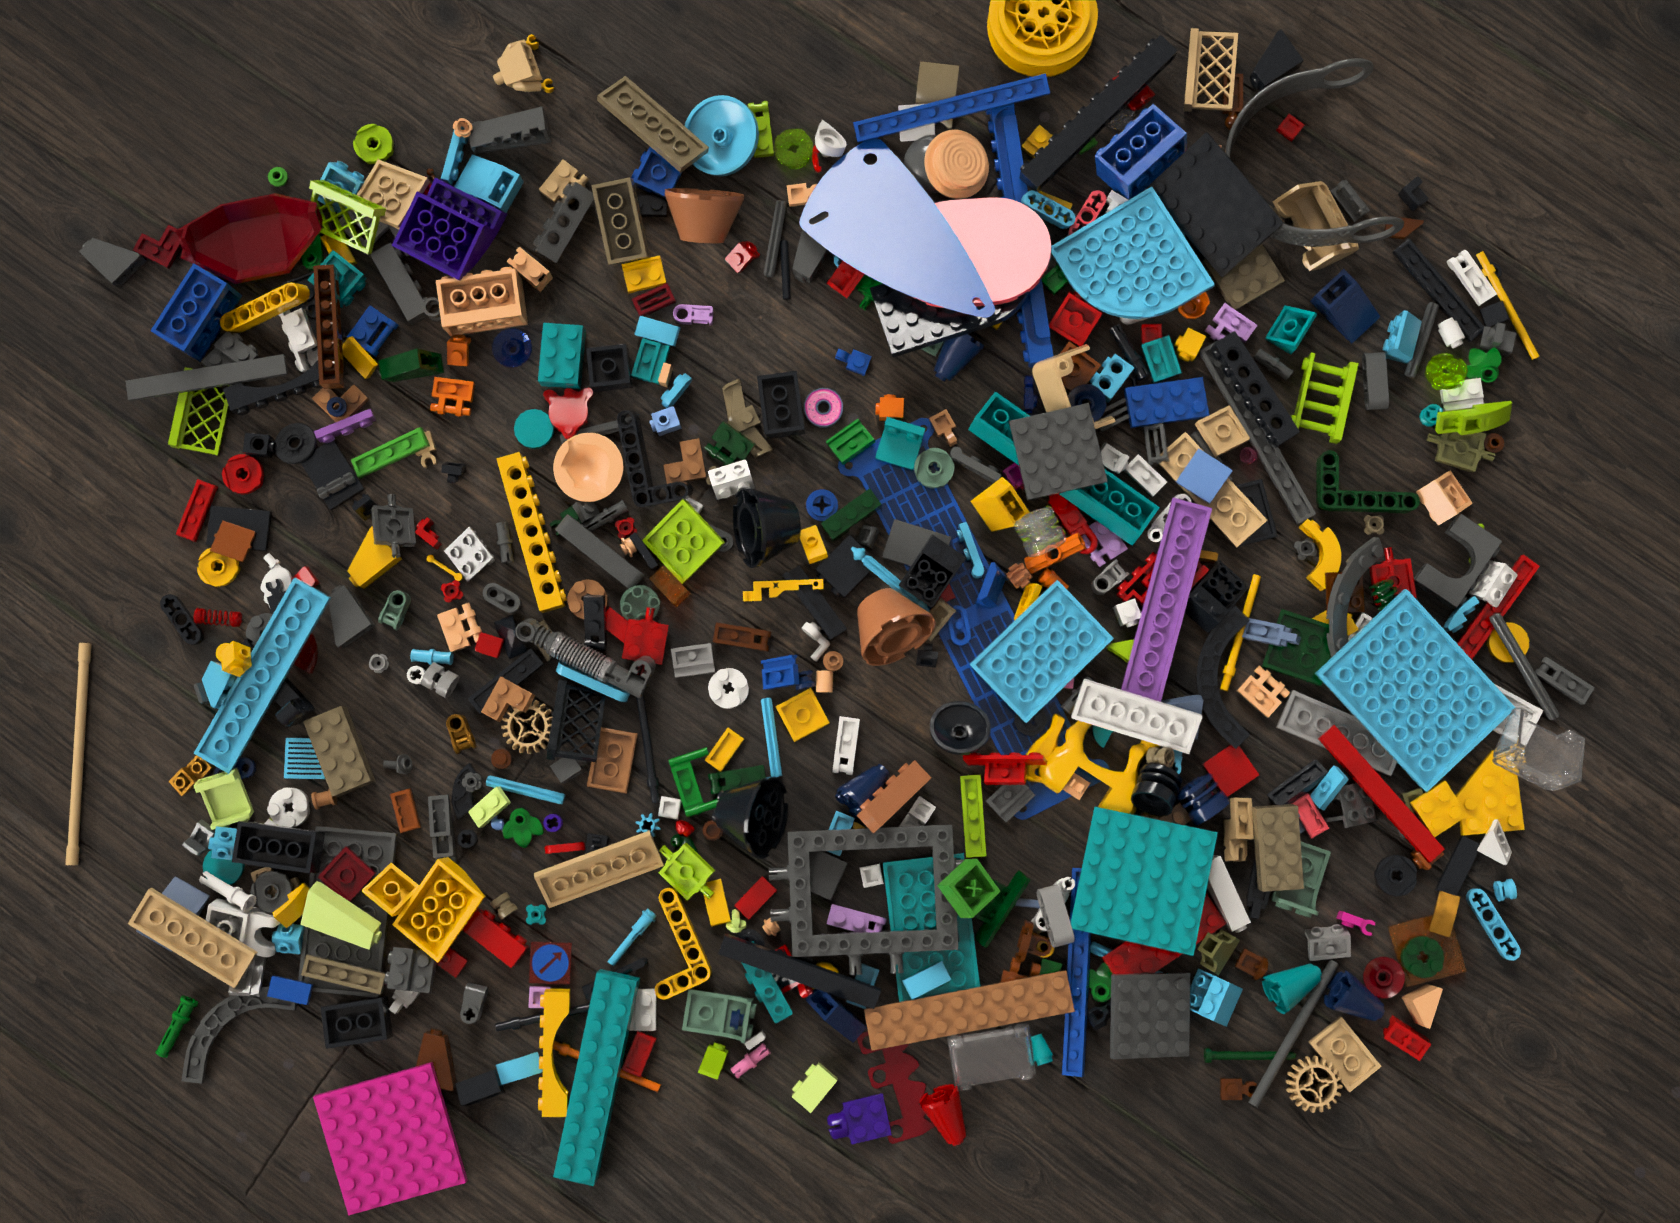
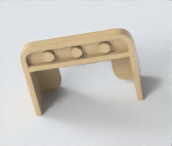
M1322 181L1298 184L1272 201L1276 213L1283 218L1291 217L1294 227L1331 229L1348 226L1329 188ZM1344 243L1323 247L1304 246L1308 251L1303 253L1302 263L1309 271L1322 269L1356 252L1359 246L1358 243Z

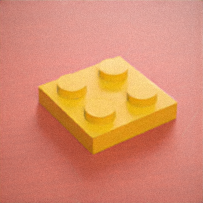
M1446 781L1440 782L1428 792L1423 793L1410 802L1423 825L1434 837L1468 816Z

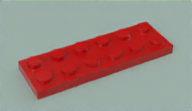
M1207 894L1205 895L1196 944L1201 942L1208 932L1212 934L1227 924ZM1125 941L1104 955L1102 959L1112 974L1155 973L1179 957L1181 953Z

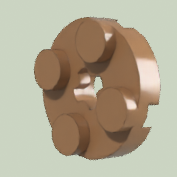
M594 580L578 581L568 593L567 602L570 611L583 620V597L585 595H605V609L608 606V595L605 589Z

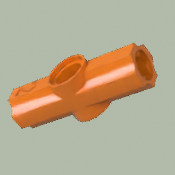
M1076 533L1024 558L1025 565L1029 572L1034 574L1086 549L1085 542L1081 535ZM1054 548H1056L1059 553L1056 559H1054L1051 555V552Z

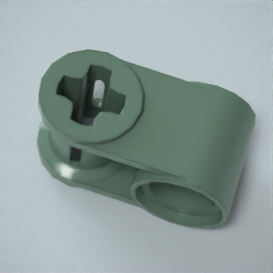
M398 590L393 591L379 615L378 623H385L392 626L394 630H399L411 603L409 594ZM399 595H402L404 599L401 605L396 603V598Z

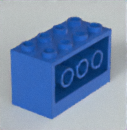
M1152 104L1149 108L1143 109L1137 119L1130 121L1120 134L1113 136L1107 146L1097 151L1095 155L1097 176L1116 193L1130 200L1145 191L1157 177L1187 150V133L1158 107Z
M193 263L150 331L201 362L222 329L220 326L221 317L225 313L234 310L242 295L228 283Z

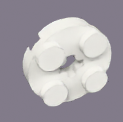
M726 668L720 669L711 677L708 690L715 704L722 708L731 709L741 705L746 700L749 686L747 679L740 671ZM732 683L734 691L726 694L723 686Z
M283 788L271 797L267 811L272 821L278 826L293 828L303 824L309 817L310 801L308 796L300 789ZM292 802L294 811L286 812L285 805Z

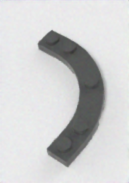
M1379 537L1371 538L1347 559L1345 569L1342 574L1337 575L1332 587L1326 619H1329L1327 642L1331 658L1349 642L1347 635V613L1351 595L1358 580L1370 566L1385 556Z
M269 986L261 987L260 997L256 995H232L218 1003L200 1021V1025L190 1039L186 1050L181 1081L199 1084L205 1082L207 1061L212 1044L219 1032L232 1019L246 1011L257 1008L297 1010V1003L267 997Z

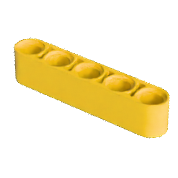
M287 283L225 313L220 319V326L225 331L244 332L306 302L310 296L309 288L302 284Z

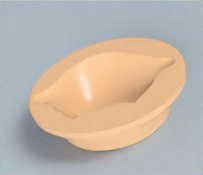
M948 130L937 135L927 147L924 160L925 171L930 183L938 192L949 198L965 199L979 192L984 186L989 173V161L984 147L973 135L962 130Z
M582 433L569 438L557 451L553 464L554 476L558 486L566 495L581 502H595L609 496L619 486L624 470L623 459L617 446L610 439L596 433Z

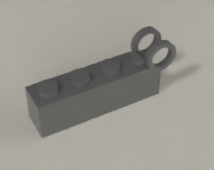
M390 242L370 254L404 316L412 326L427 317L432 321H441L440 309L437 313H430L433 306L439 305L438 298H423L420 293L423 289L417 280L414 281L412 279L413 271L408 263L404 265L401 259L404 255L401 250L393 247Z

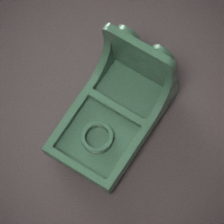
M1301 842L1304 889L1273 891L1271 901L1276 902L1275 906L1292 911V908L1296 909V914L1309 918L1312 915L1318 916L1316 899L1331 852Z
M690 988L688 989L682 1030L728 1037L745 1044L747 1039L752 1037L753 1025L750 1024V1019L755 1017L757 1004H753L754 998ZM737 1009H741L740 1014H744L742 1027L738 1026V1030H734L733 1027H730L732 1010L737 1011Z

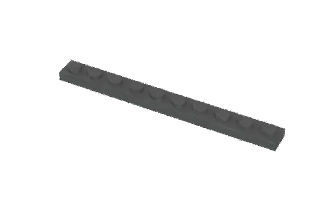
M1212 343L1201 349L1198 353L1228 405L1231 406L1250 437L1249 442L1298 525L1316 515V512L1279 448L1269 444L1265 437L1264 429L1259 428L1254 419L1256 417L1253 412L1248 411L1245 407L1244 398L1234 390V383L1230 377L1227 378L1223 373V366L1220 361L1214 359L1211 353V347L1214 344Z

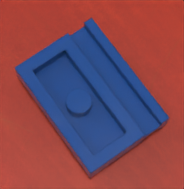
M797 655L761 661L764 668L762 669L763 690L800 684L798 664H796L795 659Z

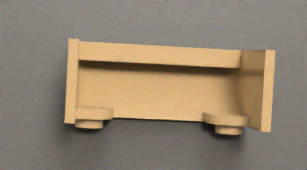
M1085 344L1037 362L1033 366L1032 374L1046 413L1071 407L1061 377L1070 374L1073 370L1074 364L1071 356L1090 350L1089 345ZM1109 416L1095 422L1093 421L1094 427L1098 429L1114 423L1115 419Z

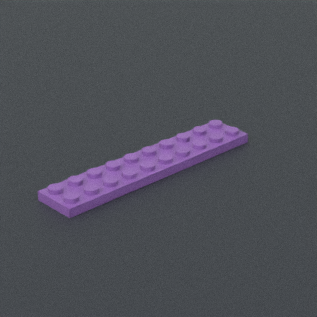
M1172 498L1162 533L1163 536L1158 548L1121 686L1123 691L1161 702L1212 512L1210 507L1177 498Z

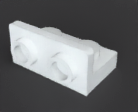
M1489 560L1488 569L1483 574H1480L1477 579V585L1468 594L1471 597L1476 596L1477 599L1487 601L1493 607H1498L1516 579L1517 573L1505 563Z

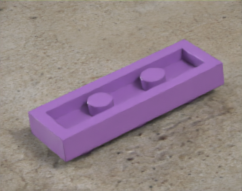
M371 409L318 429L314 433L320 443H329L339 435L345 436L353 433L356 428L369 427L373 424L372 422L376 421V418Z

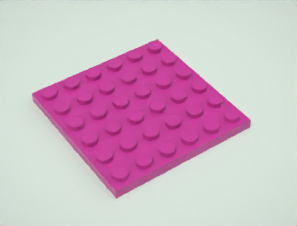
M433 1062L320 1093L313 1097L348 1216L464 1184L468 1181Z

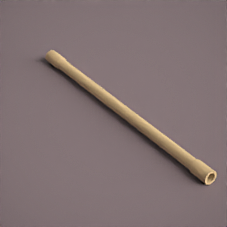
M79 643L78 683L69 832L65 865L79 864V829L91 643Z

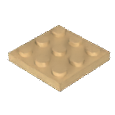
M378 159L357 195L386 208L385 216H380L379 222L400 229L416 192L424 193L430 181L425 176Z

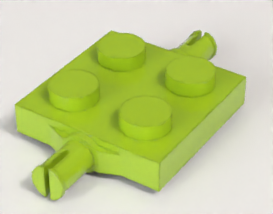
M685 843L674 853L666 845L659 850L667 858L665 866L660 870L659 874L687 901L699 891L708 899L712 897L714 892L706 884L715 870L690 845Z

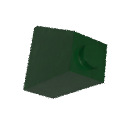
M418 348L379 360L381 380L398 382L444 373L441 354Z

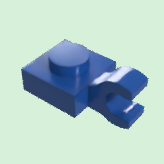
M838 349L835 359L848 363L846 366L847 370L865 376L872 356L854 349L852 354Z

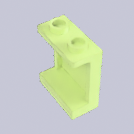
M237 768L232 769L229 774L224 771L199 779L193 785L196 793L200 792L212 820L211 830L216 829V826L228 828L232 823L249 821L254 813Z

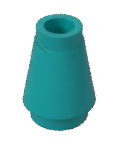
M1042 1034L1030 1037L1033 1058L1037 1066L1052 1062L1053 1053Z

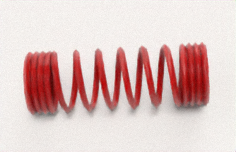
M197 608L194 611V622L196 624L209 623L210 625L220 624L227 627L230 625L232 627H240L242 622L241 612L231 611L229 614L230 623L227 625L228 612L225 611L224 624L222 625V610L219 611L218 624L215 623L217 610L213 612V623H210L211 609L208 610L207 623L204 622L206 609Z

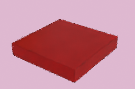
M1229 745L1202 764L1207 773H1211L1213 776L1212 780L1218 783V789L1223 791L1227 797L1259 776V773L1240 746L1235 749L1232 745Z

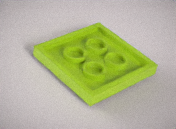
M682 499L642 540L681 584H684L725 544L724 540L686 499Z

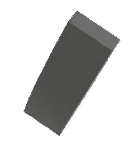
M449 795L428 796L433 858L436 862L437 859L449 857L457 864Z

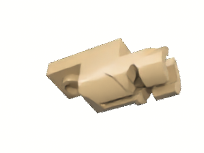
M1230 798L1231 819L1223 820L1224 846H1226L1224 859L1225 862L1246 861L1247 840L1254 839L1252 798Z

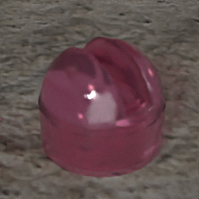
M1245 447L1241 450L1240 460L1242 462L1251 464L1257 460L1258 455L1253 448Z

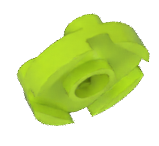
M367 124L356 133L357 136L353 141L354 150L359 158L367 164H376L378 159L386 161L393 155L394 141L386 128L377 124ZM372 140L378 142L377 147L369 148Z

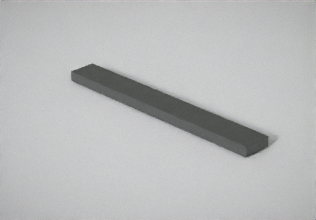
M281 354L127 380L125 382L128 400L131 402L232 385L240 382L244 383L288 375L286 356Z

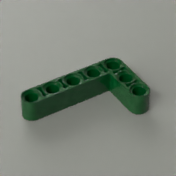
M1328 450L1317 459L1316 504L1320 510L1409 513L1419 506V497L1411 492L1339 490V456L1337 453ZM1324 457H1329L1332 464H1325ZM1324 476L1331 479V485L1324 483ZM1324 496H1328L1331 499V505L1324 503ZM1344 497L1351 499V506L1344 503ZM1364 497L1371 500V506L1365 505ZM1384 498L1391 500V507H1387L1384 504ZM1405 498L1411 501V508L1404 504Z

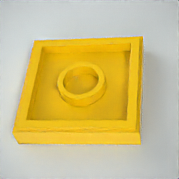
M811 688L775 706L794 742L830 724Z

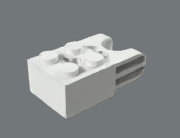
M219 898L208 905L206 921L257 951V956L271 957L275 955V943L266 940L261 933L262 927L274 928L280 924L274 918L273 913L264 912L257 907H253L249 912H244L240 906L232 905L227 900Z

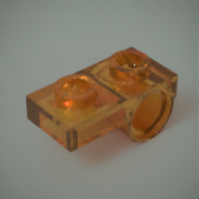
M664 565L649 578L676 608L691 595Z

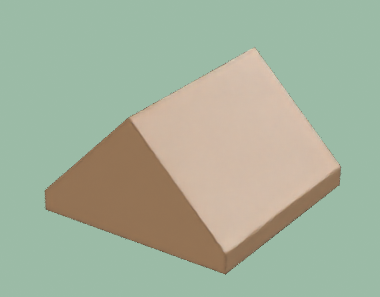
M1426 984L1402 996L1415 1024L1431 1028L1442 988Z

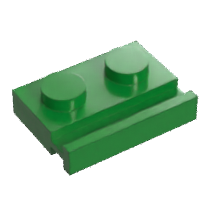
M856 419L828 439L826 443L842 465H844L874 444L875 440L864 425L861 424L860 420Z

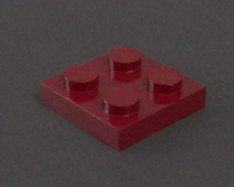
M345 846L320 873L318 878L331 890L352 902L377 873L348 846Z

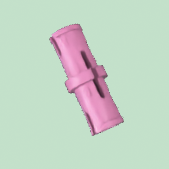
M762 1043L750 1054H745V1058L730 1069L733 1074L735 1073V1077L739 1079L750 1068L754 1069L757 1063L768 1054H771V1052Z

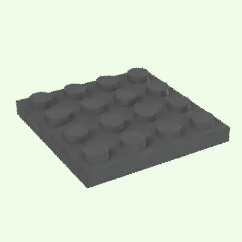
M1089 403L1009 421L1027 501L1108 482Z
M1190 973L1111 974L1110 1058L1137 1059L1189 1056Z

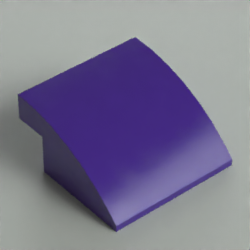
M435 177L427 195L416 192L392 246L460 281L487 251L500 230L507 213Z

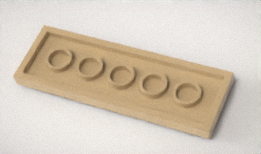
M1185 432L1168 447L1170 461H1162L1159 464L1176 482L1196 451L1201 448ZM1227 478L1210 505L1180 486L1196 504L1212 508L1210 520L1236 548L1268 521L1229 478Z
M649 830L535 872L534 878L548 907L551 908L663 867L664 863Z
M153 888L148 889L128 923L233 988L238 986L258 953Z

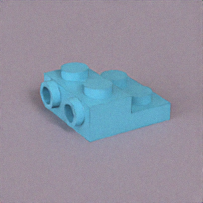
M337 161V163L329 162L320 179L356 195L365 182L363 180L364 175L356 171L350 172L347 170L348 165L341 161ZM319 195L318 201L325 205L323 197ZM338 203L332 204L335 212H341Z

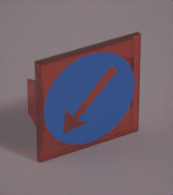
M531 942L529 983L570 984L572 943Z

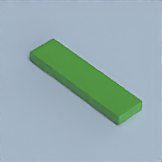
M419 427L351 459L357 477L363 478L430 445L423 428Z

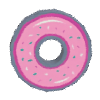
M818 388L807 396L804 402V413L807 420L814 426L828 428L835 425L842 416L843 402L835 391L829 388ZM821 403L829 405V410L826 413H821L818 410V406Z

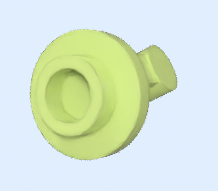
M734 909L732 910V920L726 923V928L733 933H739L747 925L746 921L740 919V911Z

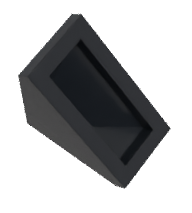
M513 615L494 622L499 637L504 639L503 646L509 659L528 651L524 641L519 640L516 636L517 624Z

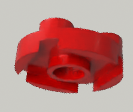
M238 454L231 457L222 470L224 484L235 493L242 495L250 494L263 485V467L257 459L249 455ZM243 469L245 472H248L245 479L238 477Z

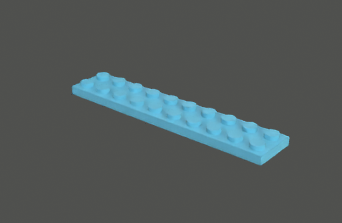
M296 577L293 578L251 652L252 666L243 675L236 678L227 694L224 705L220 706L194 752L195 755L228 774L234 769L331 597Z

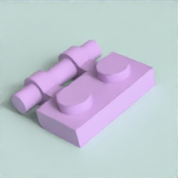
M1224 303L1212 320L1218 324L1217 328L1215 329L1208 325L1205 332L1211 335L1210 338L1214 341L1215 339L1219 341L1225 337L1221 333L1223 328L1230 333L1235 331L1240 340L1245 343L1257 325Z
M1098 521L1089 526L1102 547L1101 550L1098 551L1096 549L1090 553V558L1099 567L1106 563L1102 558L1103 555L1106 554L1112 560L1128 549L1119 536ZM1086 535L1081 536L1085 542V547L1089 548L1091 545L1090 540Z

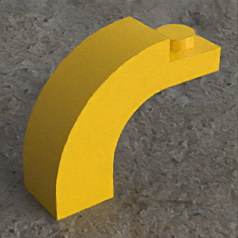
M1307 519L1298 528L1309 538L1313 539L1319 550V561L1315 569L1306 578L1319 591H1323L1326 589L1325 573L1338 572L1340 569L1341 548L1337 537L1329 527L1321 531L1320 526L1315 521Z

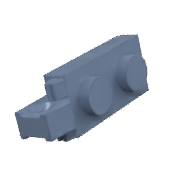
M1249 618L1250 621L1246 624L1242 636L1247 640L1280 647H1287L1288 643L1299 645L1301 640L1298 634L1291 633L1292 629L1287 628L1285 625Z

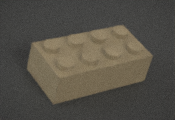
M629 177L591 185L608 265L650 258L634 179Z
M339 706L303 721L332 797H340L376 782L347 707Z
M1286 804L1252 807L1258 889L1262 892L1304 889L1298 806Z

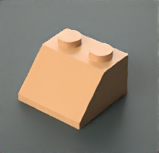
M1451 470L1416 491L1420 502L1426 506L1431 519L1438 525L1473 504Z

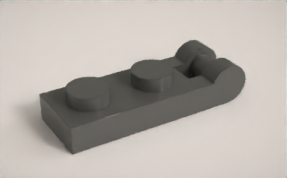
M953 447L951 449L950 457L953 462L992 483L1000 479L1001 474L998 473L999 470L991 465L986 467L981 464L982 461L977 457H968L962 454L960 447Z
M1544 657L1540 668L1535 670L1537 677L1580 705H1584L1595 687L1553 660ZM1549 668L1554 671L1551 676L1547 674Z

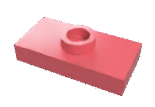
M1308 793L1292 803L1298 806L1299 821L1310 839L1329 829Z

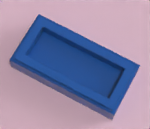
M272 976L267 997L309 1005L313 984Z

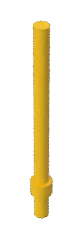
M1484 251L1476 254L1483 267L1482 272L1484 276L1488 277L1500 301H1503L1507 314L1531 359L1539 357L1495 274L1496 269L1494 265L1490 264Z
M1253 574L1242 612L1248 618L1250 617L1261 576ZM1245 626L1235 636L1228 663L1224 666L1222 672L1224 676L1220 690L1228 691L1231 678L1235 675V665L1243 641L1242 636Z

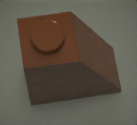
M431 1028V1031H427L423 1035L416 1066L433 1062L440 1089L453 1091L456 1089L455 1083H457L449 1036L443 1034L442 1030Z

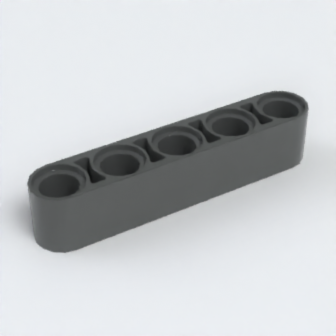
M569 514L555 528L559 534L628 589L637 585L645 576Z

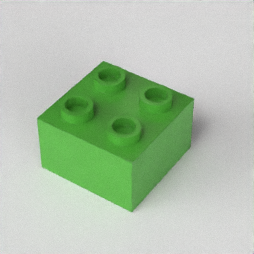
M965 859L937 885L960 918H973L1001 892L978 859Z

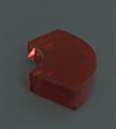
M313 633L310 634L294 662V665L312 675L318 658V647Z

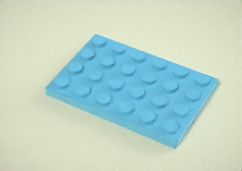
M1056 580L969 665L1027 723L1114 638Z

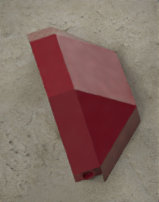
M276 193L221 204L176 230L182 247L180 258L192 264L194 263L234 284L287 274L291 272L321 231L323 219L317 202Z

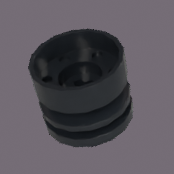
M1153 763L1145 764L1140 769L1137 784L1134 786L1131 795V802L1133 806L1145 814L1158 817L1168 816L1172 813L1182 779L1176 771L1167 766Z

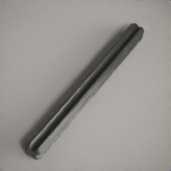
M1500 613L1493 614L1489 617V620L1549 720L1558 718L1560 716L1558 710Z

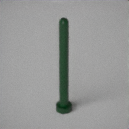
M1204 1048L1205 1063H1211V1060H1273L1277 1051H1211L1210 1048ZM1290 1051L1285 1060H1294L1296 1053Z

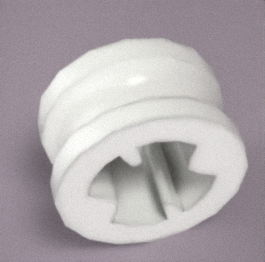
M413 666L408 670L407 678L411 683L421 684L426 671L422 667ZM420 670L421 673L419 674L422 675L421 678H416L414 680L413 677L415 676H412L413 672H418Z

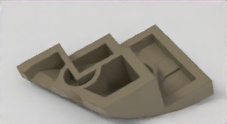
M920 61L915 104H928L955 97L959 66ZM953 119L941 123L946 128L952 129Z

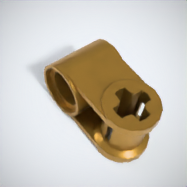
M460 714L449 716L446 726L455 753L460 754L462 750L471 747L473 749L476 748V741L466 717ZM455 718H459L461 720L462 724L459 729H456L453 726V720Z

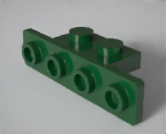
M1020 870L1016 872L1008 886L992 879L1001 892L974 916L984 921L975 939L986 948L994 939L995 934L1005 922L1006 917L1030 882V879Z

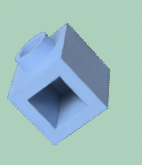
M674 406L651 414L653 419L649 421L653 432L657 431L659 436L682 429Z

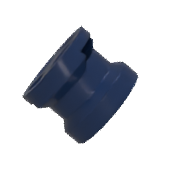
M813 670L799 672L800 684L795 686L796 690L816 686L812 680Z

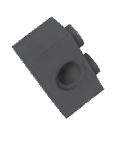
M561 758L550 767L561 783L568 784L587 771L585 767L587 762Z

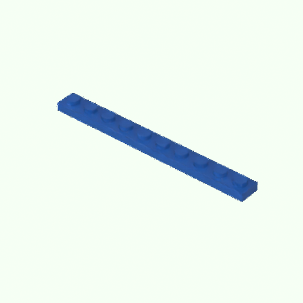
M1045 73L853 122L857 142L860 143L1050 95V90Z
M1072 868V878L1075 881V887L1071 889L1070 923L1082 868ZM1072 929L1074 943L1068 944L1067 976L1075 1012L1065 1013L1062 1075L1084 1077L1091 933Z

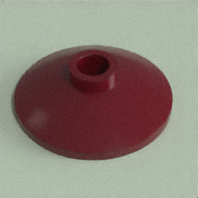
M1377 957L1366 965L1363 972V982L1365 987L1376 997L1391 998L1397 995L1403 988L1405 981L1404 971L1401 965L1394 959ZM1384 973L1385 979L1380 981L1379 974Z

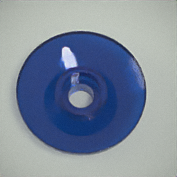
M509 328L497 334L492 344V352L495 359L501 365L514 368L521 366L529 359L532 352V344L526 333L516 328ZM511 347L517 348L514 353L510 352Z

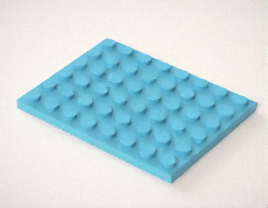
M1404 589L1315 673L1425 792H1428L1516 709L1407 589Z

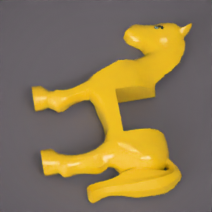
M1054 714L1050 728L1032 744L1025 754L1029 755L1032 752L1040 753L1047 760V765H1027L1026 780L1043 783L1050 790L1058 794L1068 783L1077 767H1080L1110 786L1100 802L1099 808L1134 815L1136 807L1131 802V795L1134 786L1137 784L1140 763L1150 747L1160 748L1161 746L1141 740L1139 744L1131 746L1128 763L1124 772L1112 771L1090 761L1083 751L1084 737L1092 724L1077 720L1075 724L1066 730V742L1062 746H1058V738L1065 718L1059 714ZM1036 769H1038L1039 776L1035 774Z

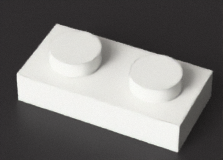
M1139 454L1124 470L1152 497L1167 483Z

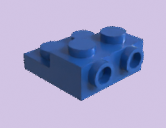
M649 147L648 151H644L640 159L641 165L639 169L636 168L634 170L632 178L634 179L635 187L650 194L655 193L666 199L665 189L675 188L682 172L680 173L654 149Z

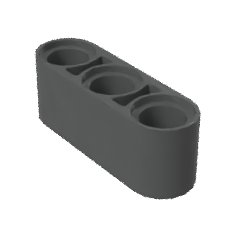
M1384 352L1363 353L1362 375L1366 410L1388 409L1389 391L1386 355Z

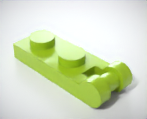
M762 101V104L748 103V107L753 112L759 128V140L754 157L774 156L768 101ZM755 112H763V116L756 117Z

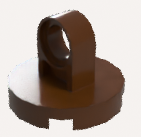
M1024 921L1017 944L1019 952L1015 953V960L1024 962L1027 953L1046 956L1051 951L1052 946L1047 937L1032 933L1033 922ZM1039 941H1045L1048 944V948L1045 951H1039L1036 948Z

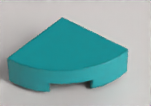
M1093 725L1094 739L1099 746L1104 748L1113 731Z

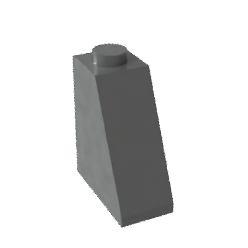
M95 238L85 242L79 251L117 288H120L147 261L136 252Z
M339 585L329 595L331 597L329 608L335 644L338 648L344 649L376 625L350 587Z

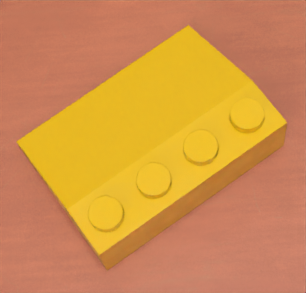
M449 857L437 859L392 925L439 963L486 896Z

